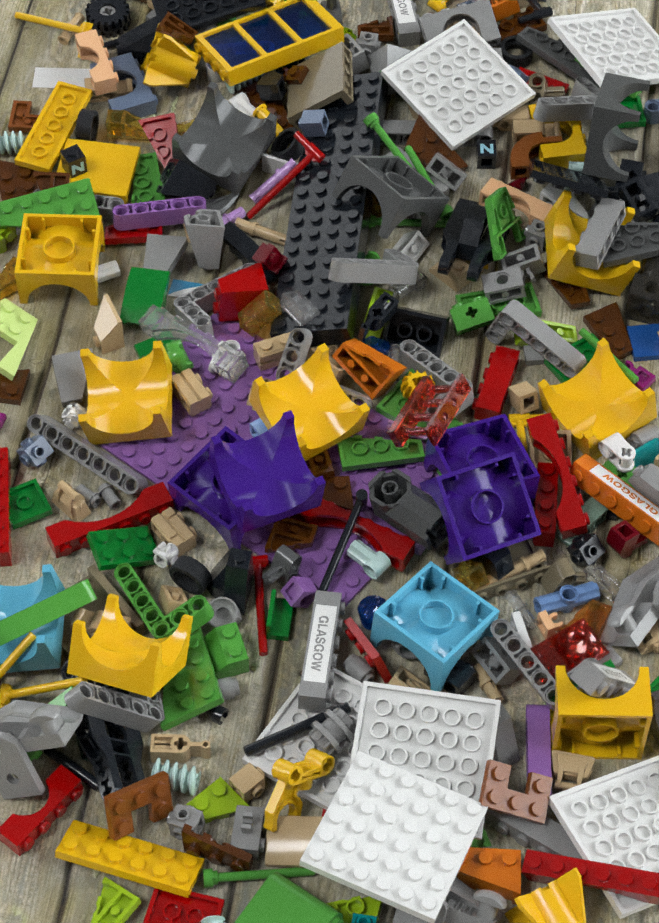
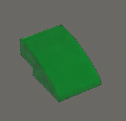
M131 267L120 314L122 324L161 329L170 271Z

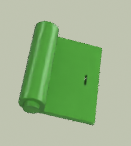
M274 872L266 879L234 923H344L342 913L280 873Z

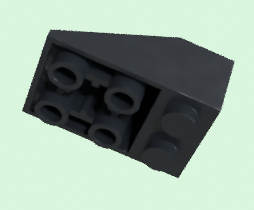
M659 172L636 177L620 185L619 197L622 201H625L626 208H635V215L633 217L635 222H647L659 214Z

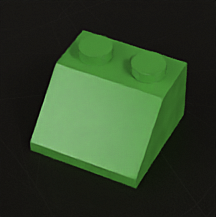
M236 622L215 627L204 636L217 679L249 672V658Z

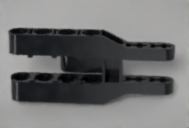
M459 198L443 230L441 244L443 254L439 261L438 273L448 275L455 259H464L471 261L466 280L477 282L483 267L494 261L489 227L487 226L485 206L479 205V202ZM511 227L502 234L504 243L511 230Z
M67 661L62 667V680L78 677L67 673ZM88 679L89 683L94 684V681ZM96 682L98 686L129 695V691ZM84 714L81 723L75 730L82 760L90 761L93 765L100 795L104 801V796L145 779L141 765L144 744L140 731L106 721L109 735H107L104 720Z

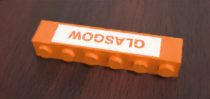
M584 454L575 460L572 468H570V474H575L578 487L621 519L629 522L637 531L659 546V507L588 454Z

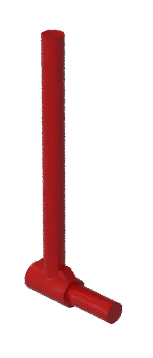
M299 131L293 137L305 147L306 157L246 213L250 220L311 161L320 163L325 158V154L312 142L310 143Z
M268 554L253 556L260 656L268 655L262 579L263 570L269 566Z

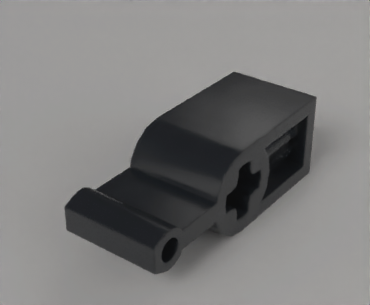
M384 291L369 308L365 323L361 324L357 339L363 341L370 330H380L396 312L399 301Z

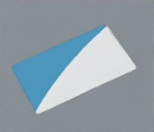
M173 279L168 296L179 297L204 284Z

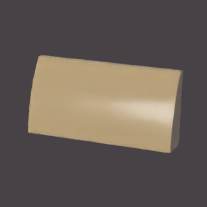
M278 816L277 831L271 832L267 830L266 867H302L299 866L300 859L323 816Z

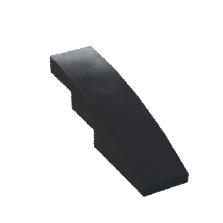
M231 221L225 224L223 242L229 245L230 252L241 259L243 265L255 263L252 257L259 246ZM263 269L267 285L277 280L280 276V271L277 275H273Z

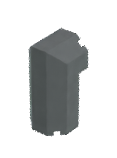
M393 469L389 473L380 471L368 483L369 499L376 516L428 550H432V547L440 548L448 539L446 525L437 503L432 496L414 486L408 475L398 469Z

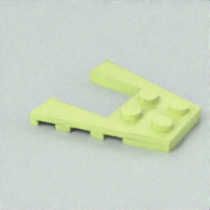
M4 298L0 300V337L14 345V347L0 361V373L12 381L38 319Z

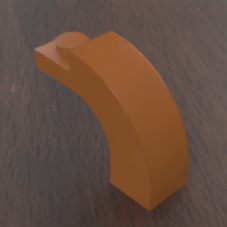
M535 132L517 141L510 155V180H515L522 176L528 179L530 175V158L533 159L539 156L540 145L563 142L562 136L543 137L542 132Z

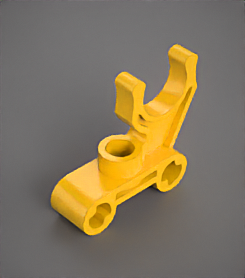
M311 748L306 753L303 761L292 763L283 758L276 760L271 771L272 776L278 779L265 808V821L263 825L265 829L271 832L277 831L278 815L286 805H289L288 816H301L303 803L301 798L297 796L298 791L310 790L314 779L330 774L335 765L334 757L316 748Z

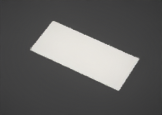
M35 67L32 87L54 88L57 82L61 81L85 88L84 78H90V69Z

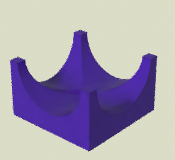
M291 410L284 412L281 419L272 428L252 439L237 443L223 442L219 435L211 437L208 462L241 534L321 506L326 482L323 476L314 477L302 456L295 432V417Z
M506 414L428 434L424 458L426 472L433 471L437 467L441 474L444 475L515 452L532 506L534 507L540 475Z
M227 426L217 434L223 442L237 443L245 441ZM209 441L167 482L174 508L179 512L185 507L193 509L219 532L229 550L230 548L241 549L244 533L241 534L208 462Z
M515 452L420 482L422 491L428 492L437 503L446 525L449 542L448 553L444 556L446 565L463 562L542 535Z

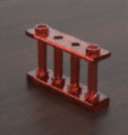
M463 373L458 375L453 385L435 386L430 376H422L387 431L396 448L403 447L410 436H427L432 445L437 446L471 391V387ZM447 393L444 399H433L436 394ZM438 407L435 413H425L427 408ZM418 422H429L426 427L415 428Z

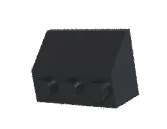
M397 306L396 312L385 324L381 346L400 349L399 346L402 341L414 340L440 358L450 317Z

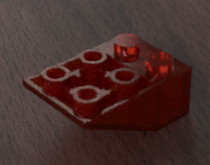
M584 618L530 648L554 679L556 665L565 666L566 673H568L584 659L594 658L600 661L609 654V651ZM528 661L530 667L533 666L534 662ZM541 678L540 680L545 684L548 679Z

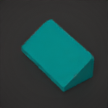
M654 438L635 449L634 467L654 464L655 457L659 454L658 438Z

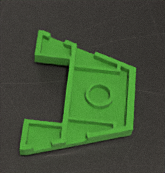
M506 187L497 189L485 199L494 261L501 260L507 255L502 234L510 227L515 242L523 241L526 238L524 235L525 230H522L520 225L522 223L521 217H516L513 211L515 205Z

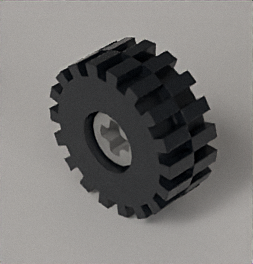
M90 0V3L86 5V21L93 23L92 30L96 29L98 36L105 35V38H109L110 35H113L114 38L117 37L118 33L122 35L123 30L127 31L131 25L130 8L126 0Z

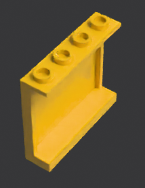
M67 138L64 149L77 144L84 153L87 164V172L71 178V182L89 178L95 195L118 197L124 201V204H129L128 194L141 154L140 147ZM60 159L57 172L66 173Z

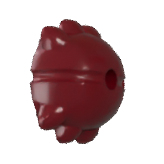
M522 176L507 185L522 190L525 187L527 177Z

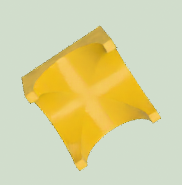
M564 190L544 219L548 278L620 296L641 268L640 262L632 260L626 265L624 263L604 268L603 263H601L598 270L577 266L575 257H573L576 252L575 245H578L581 233L586 230L589 219L576 215L570 209L571 191ZM627 207L625 209L626 216L621 225L631 222L635 215V208Z
M24 213L14 272L21 304H28L29 295L36 288L44 285L59 284L77 289L87 297L90 305L98 306L99 253L105 252L106 247L102 215Z
M605 338L597 342V348L592 359L577 375L557 385H549L545 379L538 383L541 405L546 413L551 412L553 420L557 419L561 430H571V441L583 454H588L594 460L602 456L598 447L600 441L616 432L620 433L624 439H627L631 433L657 418L655 392L650 387L645 391H641L627 378L617 364L610 350L609 343Z
M153 341V350L147 356L125 362L100 358L94 355L89 348L80 349V357L87 380L88 407L86 414H78V422L89 442L97 445L172 437V363L162 341Z
M325 343L318 346L314 354L290 374L271 382H265L262 376L255 379L249 399L250 404L268 430L281 419L284 412L292 411L295 417L294 426L297 441L305 461L363 430L370 412V408L366 403L360 406L355 404L340 387L332 371L329 361V348Z
M109 594L101 621L91 638H89L86 632V622L80 620L73 622L67 673L152 698L186 666L193 616L184 614L176 631L168 637L161 639L147 638L128 626L119 608V596Z
M556 665L555 711L550 709L551 753L553 750L591 756L595 759L641 760L653 717L649 667H639L638 679L627 693L615 698L600 699L586 695L578 690L568 678L565 666Z

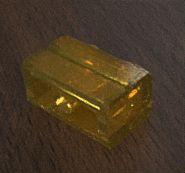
M268 290L263 291L238 313L240 328L252 337L257 335L260 330L264 329L282 313L278 297Z

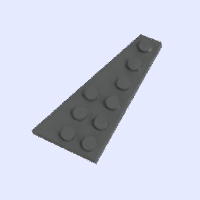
M528 26L517 34L516 40L567 75L575 80L577 77L587 78L599 87L585 68L574 60L575 56L561 39H558V41L549 38L548 34Z

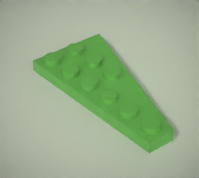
M86 178L1 201L0 229H6L7 227L21 229L24 213L100 215L90 179Z
M201 627L190 635L186 666L164 686L162 704L165 718L160 725L163 731L224 703Z

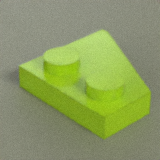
M221 777L186 804L203 811L205 823L212 822L214 819L228 818L230 814L236 813L237 805L249 806Z
M104 877L102 881L103 889L101 896H98L96 902L97 909L93 913L91 923H125L141 904L140 898L109 878Z

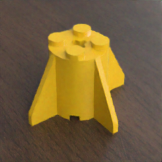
M156 31L150 46L152 49L150 53H147L146 59L140 67V71L143 70L145 74L143 84L149 87L183 86L188 88L191 79L194 80L197 75L198 69H196V65L199 64L201 55L191 51L181 41Z
M577 867L557 880L547 883L548 886L542 889L540 887L529 894L515 898L517 906L505 913L510 923H586L582 878Z

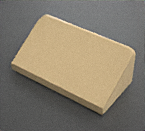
M161 585L158 602L166 616L188 601L182 588Z

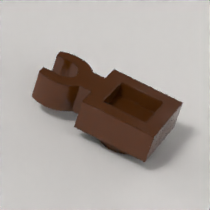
M293 65L290 70L284 67L282 68L284 80L289 85H301L309 69L306 65Z

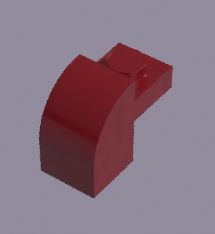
M263 242L252 257L255 263H262L263 269L273 275H277L288 260L274 245L270 243L266 245Z
M624 520L610 528L606 543L619 556L628 558L633 550L647 543L649 539Z

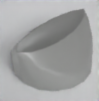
M218 597L210 602L214 609V616L209 621V624L213 627L234 622L238 625L243 621L241 612L232 599Z

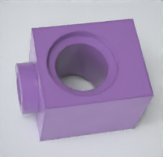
M293 576L280 592L291 607L308 608L314 601L315 592L318 589L310 578Z

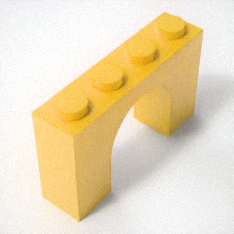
M536 104L528 105L530 119H534L533 113ZM559 121L561 131L565 132L569 139L558 143L541 144L539 161L568 168L569 161L584 162L587 147L585 145V134L581 132V121Z

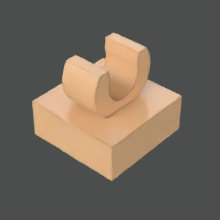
M544 610L538 613L536 625L544 639L548 641L554 638L555 631L562 629L563 622L554 623L553 620H556L558 616L557 612L548 615L547 611Z

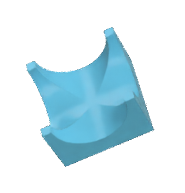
M430 561L374 612L370 642L375 648L382 643V640H393L405 646L425 667L431 683L430 689L440 692L451 670L467 649L478 640L481 641L485 636L493 637L490 627L493 621L498 619L500 610Z
M51 564L42 565L43 575L33 583L22 586L0 585V621L65 590ZM64 615L30 631L36 636V639L6 673L60 668ZM28 633L0 646V666Z

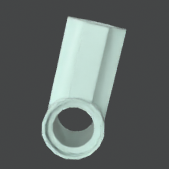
M354 540L347 550V555L360 564L364 572L374 580L391 566V561L385 553L381 551L375 552L360 540Z

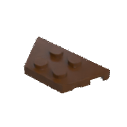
M419 114L405 147L410 145L424 168H426L435 154L439 152L461 170H466L468 165L455 150L452 151Z
M0 160L1 200L4 201L27 195L38 189L33 175L34 170L15 165L13 162Z

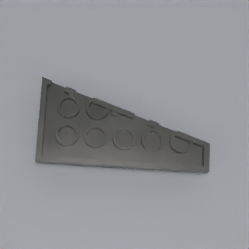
M628 222L626 225H621L602 262L604 268L629 263L632 260L637 261L659 256V222Z

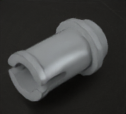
M103 483L99 486L98 493L100 497L104 498L109 508L115 510L120 507L122 502L113 491V485Z
M84 484L78 485L75 489L76 492L84 496L88 507L96 508L101 503L99 493L92 492Z

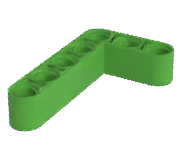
M121 563L114 570L115 578L155 639L172 635L178 628L181 617L184 614L193 616L191 633L209 622L214 616V609L203 595H196L165 616L139 575L129 563Z
M86 579L1 620L0 646L96 600V594L89 580Z

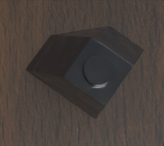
M155 16L119 36L118 45L115 46L117 56L131 52L133 58L138 60L139 65H142L147 53H150L152 49L150 46L155 37V30L160 23L159 17Z
M170 159L160 177L161 182H163L162 186L159 185L156 192L164 195L182 197L201 196L209 199V197H213L217 190V182L180 159Z
M508 547L466 560L498 581L514 570Z
M230 548L212 569V581L208 585L207 590L214 598L227 597L232 599L239 608L241 615H245L254 581L253 551Z

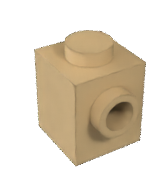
M527 381L508 387L510 405L521 415L539 409L538 391Z
M249 762L229 778V786L247 803L253 797L257 798L264 792L265 774L259 767L255 768Z

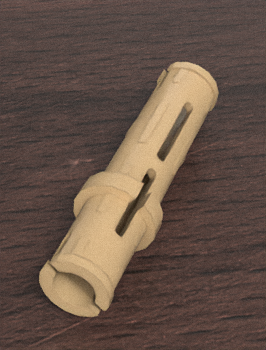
M240 217L236 219V226L243 232L249 233V236H257L285 246L286 234L261 226L255 221L252 223Z
M539 549L530 555L519 557L513 563L514 570L499 581L531 571V568L546 562L545 553L542 549ZM491 575L484 577L486 585L498 582Z

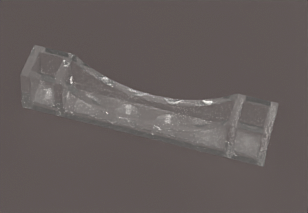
M152 304L138 321L143 333L157 341L181 340L199 346L212 358L218 375L232 383H235L249 366L243 351L231 348L227 342L215 339L209 332H202L195 324L186 323L180 316H173L164 307L159 308Z

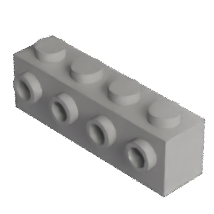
M602 197L600 203L595 206L594 215L592 218H589L586 230L581 233L578 245H575L576 252L573 257H575L577 266L595 270L599 269L626 216L625 201Z

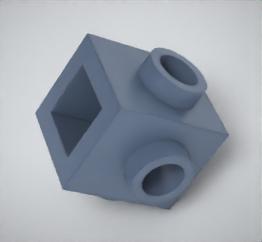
M43 435L26 438L20 443L21 447L16 451L23 465L37 468L47 462L46 458L54 452Z

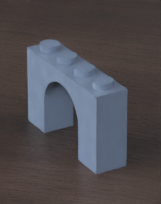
M131 52L109 58L108 60L113 62V72H117L119 80L130 78L132 79L133 87H135L129 94L108 100L109 114L114 124L118 125L157 113V96L152 94L151 87L143 84L145 74L143 70L140 71L138 60L133 58ZM97 63L90 64V70L97 65Z

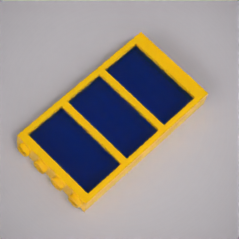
M287 0L195 35L194 49L212 67V70L220 75L221 80L231 87L328 49L340 42H345L344 27L316 0Z

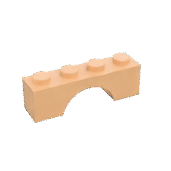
M96 29L75 34L76 47L81 59L97 63L94 68L89 70L91 85L95 95L98 96L117 91L116 83H119L117 72H113L112 60H108L107 48H103L102 36H98Z
M492 177L481 189L479 196V205L485 206V199L497 189L506 187L515 205V209L522 211L527 216L529 225H531L534 219L544 222L545 217L553 207L552 204L546 203Z

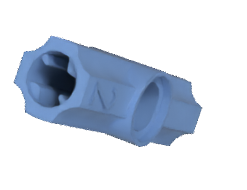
M593 581L577 586L564 585L559 591L535 597L533 600L534 610L537 615L544 610L548 614L559 611L569 613L576 606L599 600V587Z

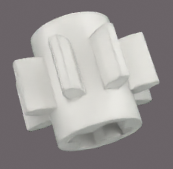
M78 403L75 406L68 405L62 412L64 425L71 430L74 427L81 428L78 422V414H86L85 408Z
M163 541L153 550L155 554L153 557L154 562L161 568L167 566L170 569L179 558L177 557L179 549L173 543L166 544Z

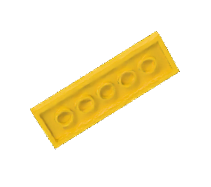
M58 81L15 157V165L40 172H51L60 156V151L65 147L67 138H70L76 127L80 110L87 107L93 96L92 90Z
M77 820L72 821L55 850V858L186 898L189 897L205 864L204 858L127 835L114 841L109 837L107 829Z

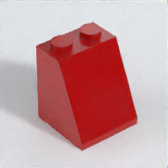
M256 263L218 279V285L214 288L216 302H213V313L217 314L219 322L266 318L269 289L262 263Z

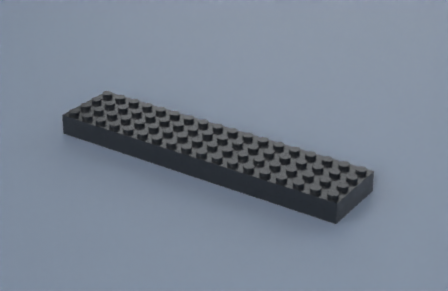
M381 72L353 75L354 102L347 105L342 98H339L318 109H325L329 120L326 136L306 137L310 143L312 142L325 154V158L320 163L311 161L296 176L283 255L288 260L280 270L270 330L271 338L289 333L295 328H307L311 331L313 339L310 347L320 346L323 343L327 346L341 345L343 342L354 338L361 283L334 282L329 280L328 276L332 258L365 259L374 193L364 186H358L349 190L342 199H336L332 196V193L352 155L379 156L381 138L374 129L368 128L363 120L369 114L375 112L380 118V126L383 128L389 87L387 81L381 76ZM305 150L300 156L299 162L306 157ZM302 332L298 334L299 342H303L304 340V334Z

